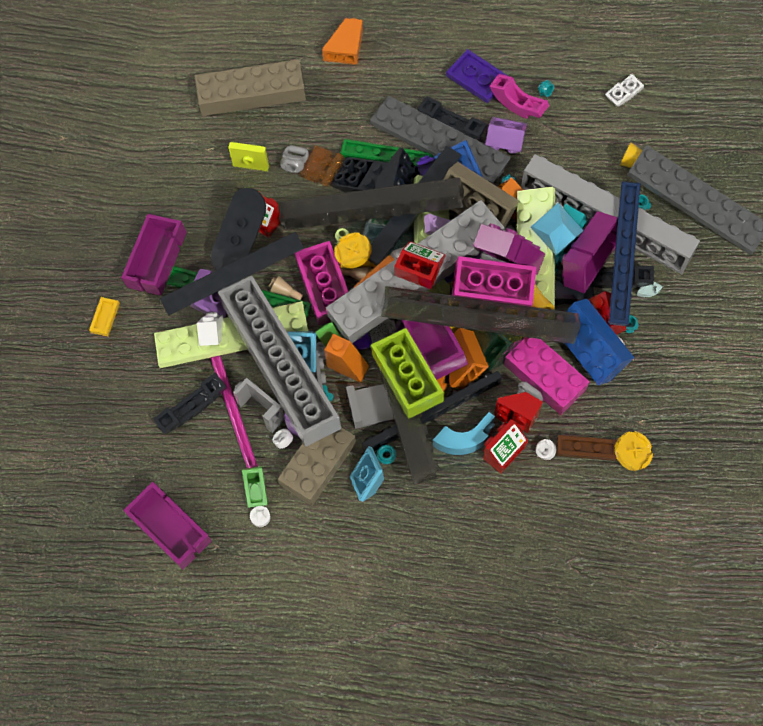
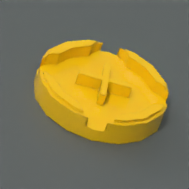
M356 232L343 236L334 249V255L338 263L350 269L363 265L369 259L372 252L368 238Z
M626 432L615 443L617 460L628 470H642L651 463L653 458L651 443L640 432Z

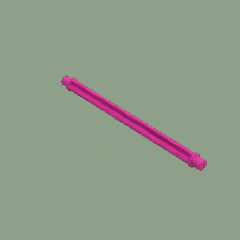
M221 356L210 357L214 371L227 387L222 395L246 467H258Z

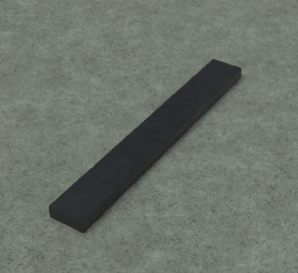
M448 146L444 148L372 242L369 262L377 266L388 256L441 186L449 168L460 161L462 154Z
M294 232L159 299L167 315L170 316L303 250L304 247L297 233Z

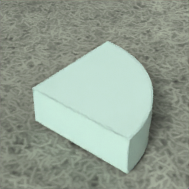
M654 282L653 285L640 287L637 295L640 297H652L658 294L663 286Z

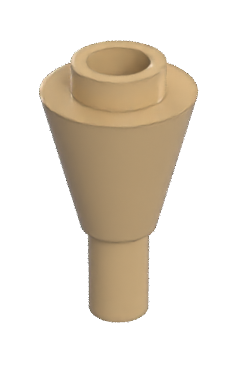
M372 267L340 268L342 275L351 276V278L360 281L372 271Z
M280 276L277 279L274 277L269 285L271 288L270 292L291 296L297 300H301L303 294L293 290Z

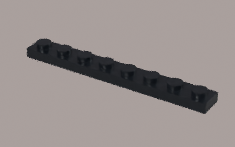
M499 371L489 372L481 380L468 383L466 388L460 391H453L449 394V397L444 399V402L409 419L405 417L397 425L384 428L376 436L371 435L367 437L362 443L363 451L365 452L368 446L372 447L373 451H376L381 446L397 440L501 384V374Z

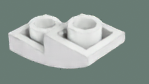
M631 74L621 84L617 83L605 96L619 107L644 88V85Z

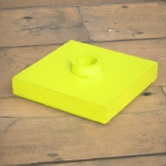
M235 142L229 143L228 148L234 167L268 171L269 163L266 147Z

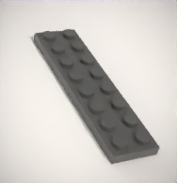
M390 96L387 97L370 119L372 126L433 156L441 153L446 146L451 148L465 140L468 141L484 179L492 184L496 183L511 160V157Z
M646 145L627 173V176L641 183L644 187L750 255L754 253L763 238V219L648 145Z

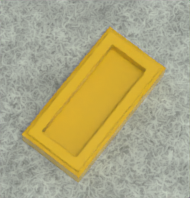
M100 298L89 329L90 333L109 336L120 305L118 300Z

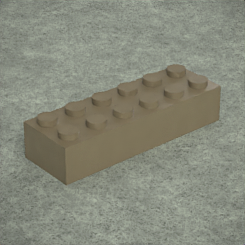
M299 59L195 75L198 102L202 116L306 100Z

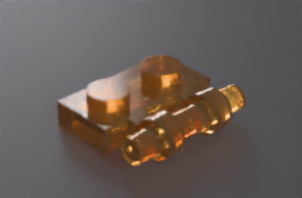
M315 145L304 168L300 172V177L317 183L319 178H322L321 184L328 186L329 182L334 178L336 169L340 167L343 156L337 153L335 158H331L332 151ZM326 165L330 166L327 171H324Z

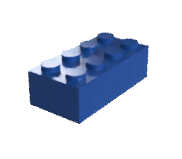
M588 299L574 302L554 324V330L598 386L610 382L634 359V356Z

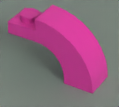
M498 74L490 85V89L495 97L507 109L527 119L530 115L540 118L549 107L548 100L533 97L523 92L517 86L513 77Z

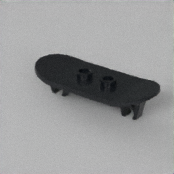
M241 188L235 192L231 199L211 253V261L216 270L251 253L266 214L265 199L254 188Z

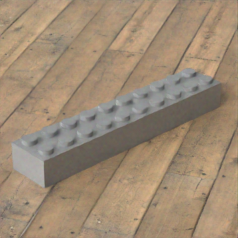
M535 154L525 168L521 184L523 190L554 187L555 203L558 202L563 207L567 204L585 214L588 219L587 223L591 217H594L597 211L618 217L620 198L614 196L609 191L602 190L592 182L583 180L577 174L564 170L560 165H555L546 158ZM639 208L635 250L682 275L692 259L700 240Z
M482 200L418 243L424 247L446 254L433 286L454 272L458 256L475 258L482 253V251L473 247L481 224L489 226L491 223L501 227L500 229L502 230L505 229ZM398 258L326 307L330 320L344 338L351 343L429 290L395 276L394 266Z
M249 276L218 291L223 308L305 447L340 430L341 424L338 414L253 276Z

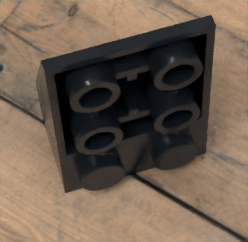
M402 147L397 150L377 177L374 192L391 215L395 214L414 189V177L419 175L418 167L413 164L409 154Z
M346 157L331 181L330 186L364 202L381 205L382 201L374 192L377 177L388 163Z

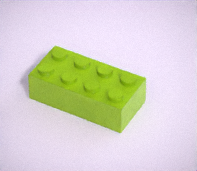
M407 328L371 344L372 355L408 419L444 402V392Z

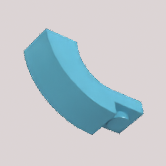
M488 412L481 422L468 432H455L445 426L433 439V447L452 455H464L477 451L488 440L489 436L487 434L495 426L493 424L495 416Z

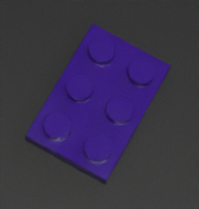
M468 49L446 72L448 78L487 104L495 96L490 89L491 83L498 74L506 75Z

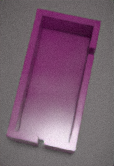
M597 211L594 217L589 219L587 227L583 229L577 241L572 243L570 251L562 258V278H564L565 287L582 293L586 292L615 249L618 217Z
M147 214L121 277L127 288L138 291L145 289L147 293L162 296L180 251L179 246H182L187 233L182 221Z
M491 223L489 226L481 224L473 247L507 263L536 267V275H538L546 255L540 251L541 247L526 240L524 236L517 234L514 230L506 228L505 231Z
M432 294L416 301L421 312L420 315L417 314L413 303L397 311L404 327L407 328L436 380L468 364L462 348Z
M153 482L123 510L182 570L196 558L195 552L200 554L212 542L210 537Z

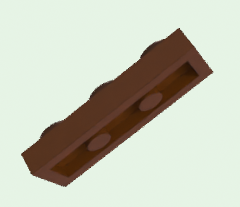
M558 435L557 456L616 461L615 443L617 440Z

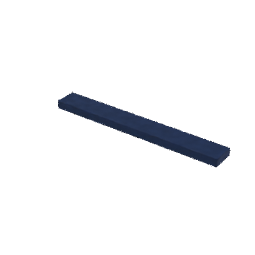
M621 182L609 325L627 327L629 325L641 183Z

